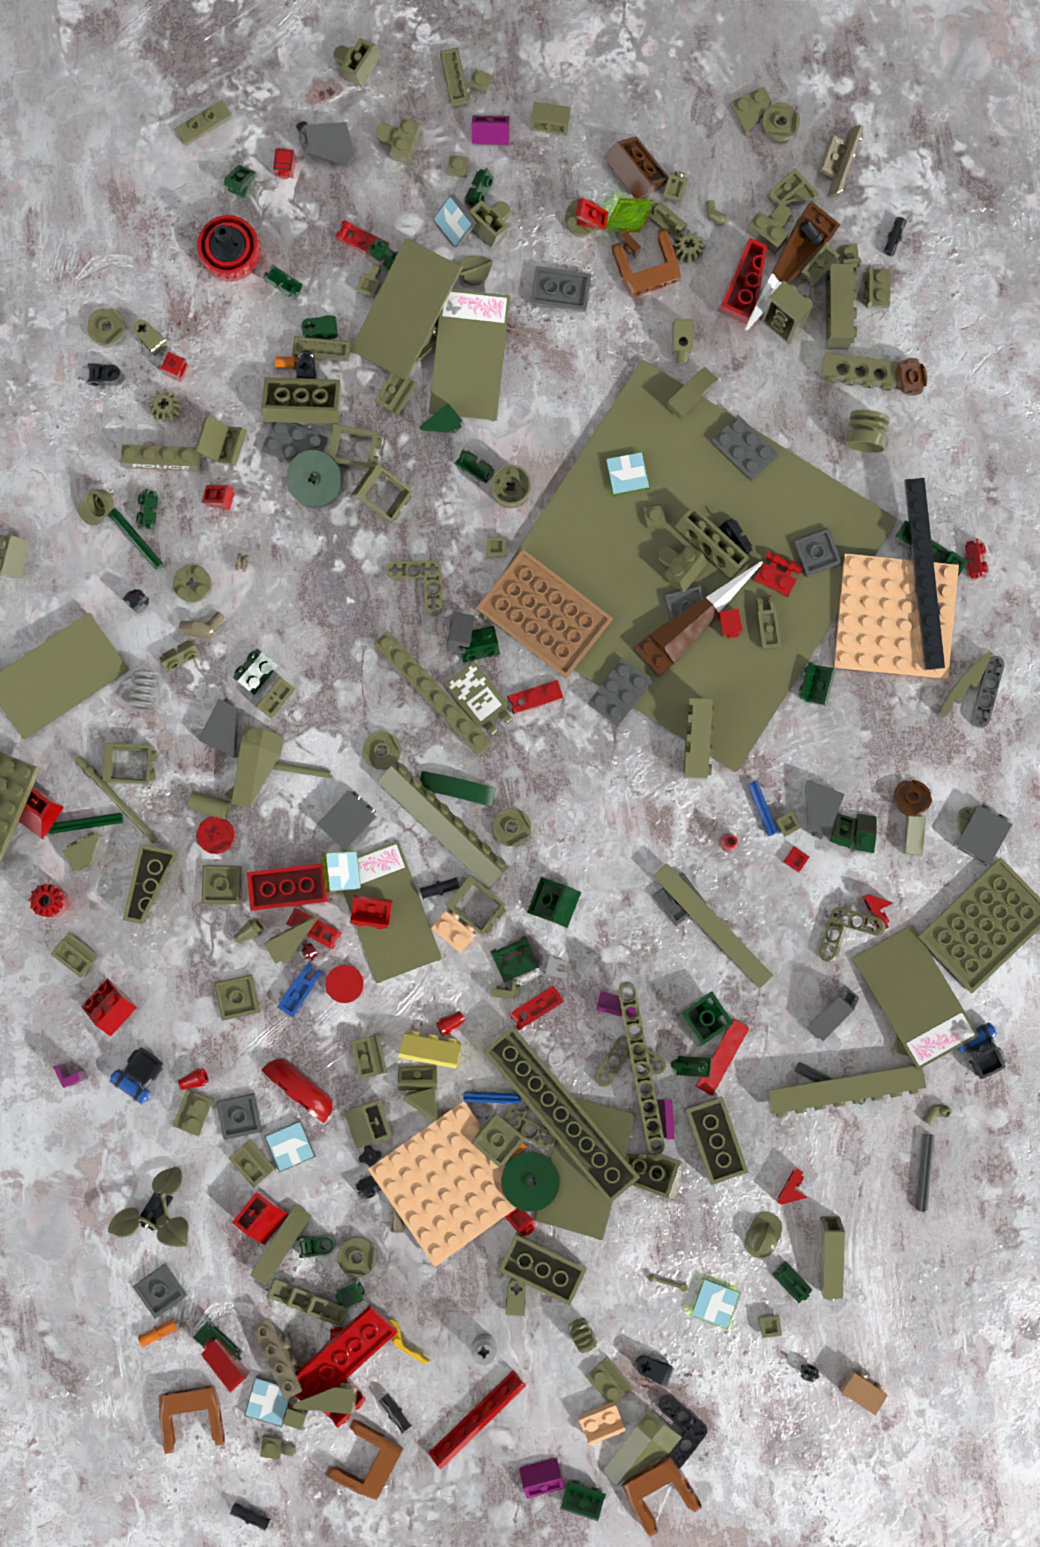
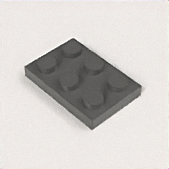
M536 266L530 305L586 312L591 274Z
M739 414L711 440V443L751 482L779 454Z
M273 422L261 452L290 464L301 452L307 450L323 451L328 437L293 423Z
M621 658L587 705L618 727L652 683V680Z

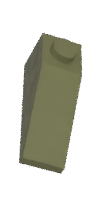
M318 913L269 938L264 943L275 964L280 961L286 963L293 958L292 955L297 951L318 920Z
M340 1383V1386L333 1387L293 1404V1409L352 1414L355 1412L357 1387H352L351 1383Z

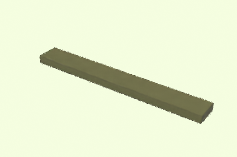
M668 863L653 875L657 882L759 989L773 976Z

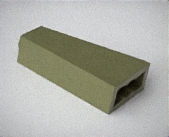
M820 1216L821 1293L823 1299L830 1301L843 1299L845 1230L840 1216Z

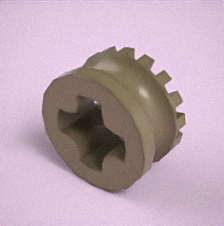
M238 553L236 558L238 562H236L235 570L242 569V571H246L248 555L242 556Z

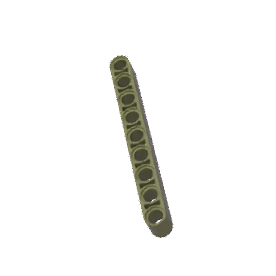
M625 981L619 985L618 993L647 1147L652 1154H660L665 1149V1142L636 988L633 983ZM629 987L633 992L630 996H624L622 990ZM628 1007L636 1009L633 1015H628L625 1011ZM632 1026L640 1028L636 1034L630 1033L629 1029ZM635 1045H641L643 1047V1051H641L640 1053H635L633 1051V1047ZM639 1064L647 1066L643 1072L637 1071L636 1067ZM648 1083L650 1088L643 1091L640 1089V1085ZM646 1102L654 1104L650 1110L645 1109L643 1106ZM650 1121L658 1123L655 1128H649L647 1124ZM653 1140L661 1142L658 1147L650 1145Z

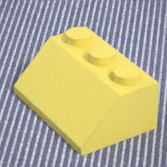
M409 1030L408 1034L404 1033L399 1058L451 1068L458 1067L462 1044L458 1043V1039L447 1038V1041L439 1040L437 1035L428 1034V1037L420 1036L421 1032Z

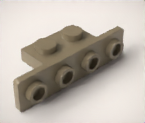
M862 125L850 129L846 142L835 135L829 138L818 170L833 179L827 194L829 197L840 195L844 189L846 176L850 172L852 159L856 155L858 142L862 138Z
M270 1318L252 1326L283 1398L288 1399L300 1393L302 1388L295 1375V1372L300 1369V1362L297 1356L293 1355L289 1338L285 1337L284 1333L277 1335Z

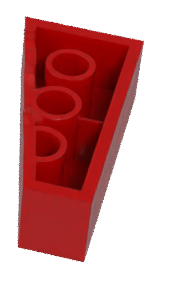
M749 238L745 243L717 312L747 324L759 300L767 245L752 238Z

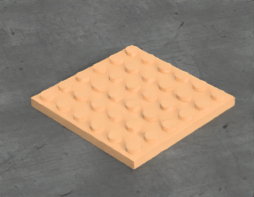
M844 554L833 668L948 679L959 565L934 563L945 668L924 670L913 560Z
M465 1101L459 1103L368 1168V1171L434 1267L515 1209L505 1198L501 1187V1176L507 1162L500 1168L471 1144L483 1128Z

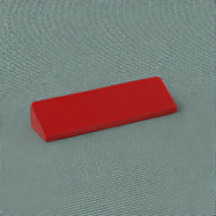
M732 1019L734 1024L726 1029L711 1057L710 1078L700 1077L695 1086L711 1096L715 1093L750 1029L735 1019Z

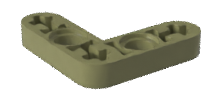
M393 561L387 565L386 572L391 579H424L425 610L430 616H437L441 613L442 570L441 565L437 561ZM403 565H406V575H403V571H398L397 575H393L390 572L393 566H397V569H403ZM421 565H425V569H430L431 565H435L438 571H435V574L425 571V575H422ZM410 566H418L419 573L411 575L408 571ZM433 583L439 587L438 591L434 594L428 591V586ZM427 597L435 598V604L439 606V608L435 609V612L428 608V606L432 605V599H427Z
M841 907L834 908L830 914L819 950L820 958L828 963L837 960L847 928L879 936L885 931V923L874 916ZM842 914L846 917H849L848 921L845 919H838L836 918V915ZM860 916L862 924L855 927L853 920L855 917ZM867 922L871 924L877 923L880 925V928L874 931L872 927L867 926ZM833 930L839 932V937L836 940L830 939V933ZM830 942L832 944H836V946H830L827 943ZM830 950L833 952V955L827 958L825 952Z
M621 1036L615 1041L596 1072L595 1081L599 1086L606 1087L610 1085L627 1057L631 1059L629 1048L622 1050L621 1053L625 1054L623 1058L618 1053L613 1052L615 1048L617 1050L620 1049L619 1041H624L627 1039V1036ZM635 1045L633 1047L634 1052H636L639 1049L643 1050V1047L641 1045ZM647 1049L648 1057L652 1054L653 1057L651 1059L655 1062L660 1060V1065L662 1066L661 1069L657 1068L655 1071L653 1070L654 1066L650 1063L651 1072L654 1074L663 1073L666 1068L664 1059ZM611 1056L619 1058V1064L616 1067H612L608 1063ZM639 1064V1065H641L642 1067L647 1068L646 1065H644V1064ZM604 1065L611 1070H615L613 1074L611 1072L608 1073V1082H599V1074L603 1075L606 1072V1069H603Z
M516 1104L511 1105L504 1119L506 1122L510 1123L507 1119L514 1116L515 1112H511L512 1108H514L517 1112L523 1113V1116L521 1117L518 1114L516 1118L518 1124H514L512 1127L526 1139L547 1149L555 1145L556 1138L548 1129L525 1118L530 1108L528 1105L525 1109H519ZM527 1125L535 1127L536 1132L534 1135L528 1136L525 1134L524 1129ZM539 1129L543 1130L541 1134L543 1136L550 1134L553 1142L545 1145L542 1138L539 1137L538 1141L534 1138L538 1135Z

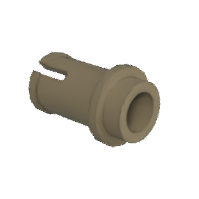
M392 1208L390 1212L392 1215L391 1232L403 1233V1220L397 1211Z

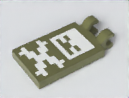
M475 661L444 683L445 687L471 720L480 729L484 726L491 736L498 732L497 728L492 724L498 717L501 716L506 724L513 721L511 715L505 710L509 707V704Z

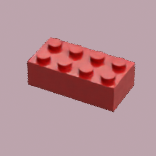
M324 863L246 872L250 911L330 903L326 864Z

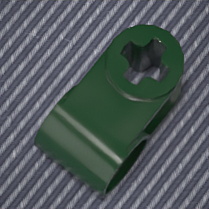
M326 315L307 318L301 324L303 337L319 339L338 337L336 316Z
M310 1235L297 1238L300 1242L301 1250L299 1258L327 1255L336 1247V1239L331 1235ZM323 1240H328L331 1243L330 1249L322 1247Z

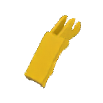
M393 1319L388 1320L398 1331L391 1338L397 1348L424 1365L432 1360L425 1357L423 1352L408 1346L403 1338L399 1323Z

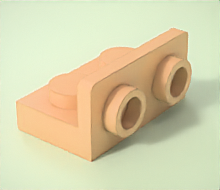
M445 910L431 929L461 953L475 937L473 934L474 929L467 923L462 925L458 921L460 917L452 910L449 913Z
M615 1401L578 1416L589 1445L599 1443L625 1431Z

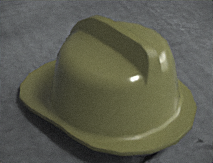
M103 489L88 491L78 503V511L82 520L89 525H97L104 520L114 508L112 498L114 493H109Z
M769 1212L760 1213L755 1217L745 1238V1248L750 1255L756 1258H766L771 1255L782 1233L780 1219L775 1214Z

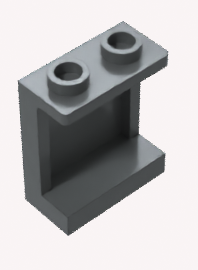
M347 791L317 824L346 852L364 830L378 818L374 815L377 811L369 804L365 806L360 801L363 798L355 791L353 793Z
M986 805L975 806L970 820L959 839L955 841L953 847L985 865H990L1013 824L1008 822L1009 818L1001 814L997 816L992 813V809Z

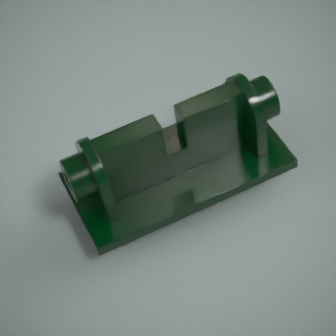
M487 168L476 172L471 183L473 186H476V189L469 187L464 198L466 205L471 206L473 204L475 206L481 200L485 201L486 194L492 186L494 176Z
M377 237L374 239V244H371L367 249L369 254L378 262L384 257L386 260L382 265L390 270L398 254L397 251L394 252L389 248L387 242L382 239L379 240Z
M273 264L269 272H265L263 275L266 283L279 288L289 298L292 297L297 300L303 286L302 283Z
M462 450L459 455L460 457L454 463L461 470L468 472L485 484L493 477L495 471L492 465L482 459L477 464L478 457L469 452V450Z
M145 489L138 496L140 512L137 513L136 523H139L138 529L145 525L146 529L153 530L154 526H156L157 513L150 512V509H157L158 495L156 491H149L148 494V489Z
M678 1056V1059L671 1062V1068H674L676 1075L710 1078L712 1058Z
M787 1261L772 1273L798 1303L808 1299L809 1294L813 1291Z

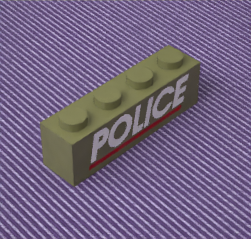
M123 444L121 447V464L127 469L200 471L201 454L196 452L195 447Z

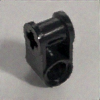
M304 350L299 353L296 364V378L317 379L315 357L312 352Z
M87 364L89 379L86 380V384L119 386L124 382V374L116 365ZM113 372H118L115 378H110Z
M640 1355L635 1361V1367L639 1374L667 1387L674 1370L673 1366L647 1355ZM646 1361H647V1364L649 1365V1367H648V1368L645 1367V1368L643 1369L640 1364H641V1363L645 1364Z

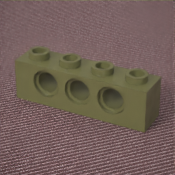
M825 352L822 359L820 380H825L824 382L830 384L842 382L846 386L857 384L862 385L863 388L880 387L881 390L891 391L897 386L896 370L900 362ZM842 367L845 369L846 373L841 374L837 371L836 368ZM855 370H862L864 376H858ZM880 372L883 378H876L874 373Z
M695 506L675 526L678 531L730 579L750 558Z

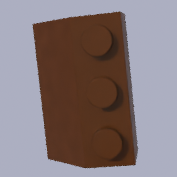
M637 136L617 141L604 156L608 166L616 172L620 181L628 187L631 195L637 200L647 198L668 181V175Z

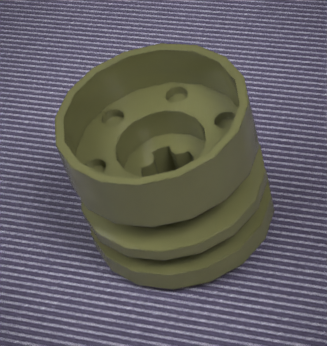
M872 410L852 411L850 413L851 421L848 426L854 430L847 432L845 445L850 449L860 452H883L886 448L887 437L882 433L888 431L889 427L887 425L890 423V417L884 413Z
M513 464L504 465L497 469L491 481V491L494 500L500 506L509 509L518 508L523 505L529 498L531 491L530 477L527 472L520 466ZM508 484H509L510 486L515 485V486H514V490H515L514 492L511 491V490H510V491H507V489H508V486H507V485H508Z

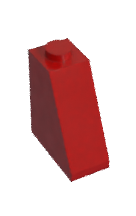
M218 1337L214 1341L210 1339L203 1345L204 1351L200 1355L231 1393L248 1376L250 1371Z

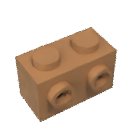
M851 1370L839 1390L842 1394L876 1415L888 1396L884 1391L885 1387L876 1381L874 1384L868 1381V1376L862 1371L858 1370L856 1373Z

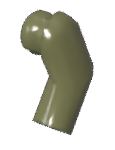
M706 201L707 218L715 224H725L727 216L716 210L715 201Z
M945 1104L933 1105L923 1121L931 1126L936 1117L947 1118L951 1115L952 1111Z

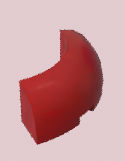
M283 1058L275 1059L262 1068L261 1071L273 1083L283 1089L296 1103L298 1102L321 1122L325 1123L333 1108V1101L330 1095L311 1082L288 1060Z

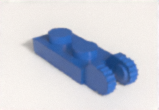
M311 963L305 966L300 975L298 974L277 1006L293 1018L322 973L318 969L311 981L305 979L304 977L312 968Z

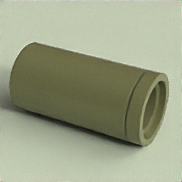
M193 791L189 798L188 809L225 820L231 802Z

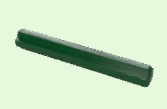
M114 508L109 513L112 520L153 568H160L163 562L122 514Z
M114 813L55 822L48 833L54 834L123 823L122 813Z

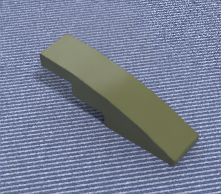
M989 651L956 682L945 698L937 715L943 718L946 717L953 702L961 703L968 688L974 690L978 687L993 654Z
M296 1205L293 1207L251 1272V1277L267 1286L309 1221L310 1214Z
M273 1278L266 1295L269 1299L284 1303L288 1307L305 1312L306 1315L340 1327L343 1326L349 1311L348 1307L344 1308L343 1305H339L333 1300L277 1278Z

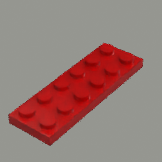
M369 1305L295 1372L302 1391L294 1396L302 1401L339 1386L340 1383H343L398 1333L397 1328L374 1307Z

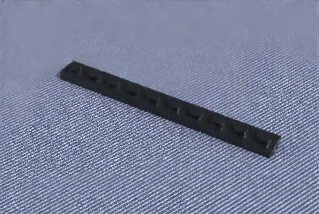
M925 477L905 479L924 670L945 668Z

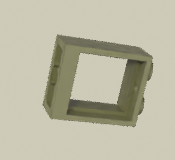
M333 424L328 454L336 460L339 467L367 472L372 463L378 464L379 457L376 456L377 449L381 448L382 438H379L380 436L377 431ZM342 433L372 438L368 463L337 458Z
M372 463L351 495L385 521L392 522L400 516V510L403 505L408 504L411 500L413 490L379 464ZM379 475L401 491L387 513L365 498V495Z
M105 743L103 782L152 786V781L156 779V770H153V764L157 761V751L150 745ZM116 750L147 752L146 779L114 778Z
M471 876L466 879L446 904L450 910L481 935L484 932L488 934L494 927L492 922L495 918L500 919L507 911L504 909L505 903ZM473 885L499 905L481 928L456 908V905Z

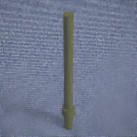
M78 756L74 761L84 770L83 773L102 789L152 844L155 843L158 838L103 782V779L96 773L97 770L92 765L90 766L81 756Z

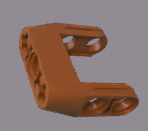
M666 228L657 230L658 243L665 263L633 274L624 248L619 243L611 245L619 273L630 297H637L681 281L678 261Z
M214 1385L167 1392L159 1395V1421L165 1454L174 1453V1445L176 1443L172 1415L208 1409L212 1440L216 1446L225 1445L221 1407Z
M353 1419L349 1428L354 1434L381 1449L365 1480L340 1467L328 1466L325 1475L360 1495L377 1500L401 1455L403 1447L383 1433Z
M670 1456L658 1461L622 1483L632 1510L650 1537L658 1533L656 1520L643 1498L672 1482L686 1506L693 1512L702 1508L701 1502L689 1481Z

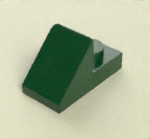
M238 165L225 177L223 185L228 186L229 192L244 198L256 171Z
M838 813L830 836V842L850 848L853 843L856 819Z

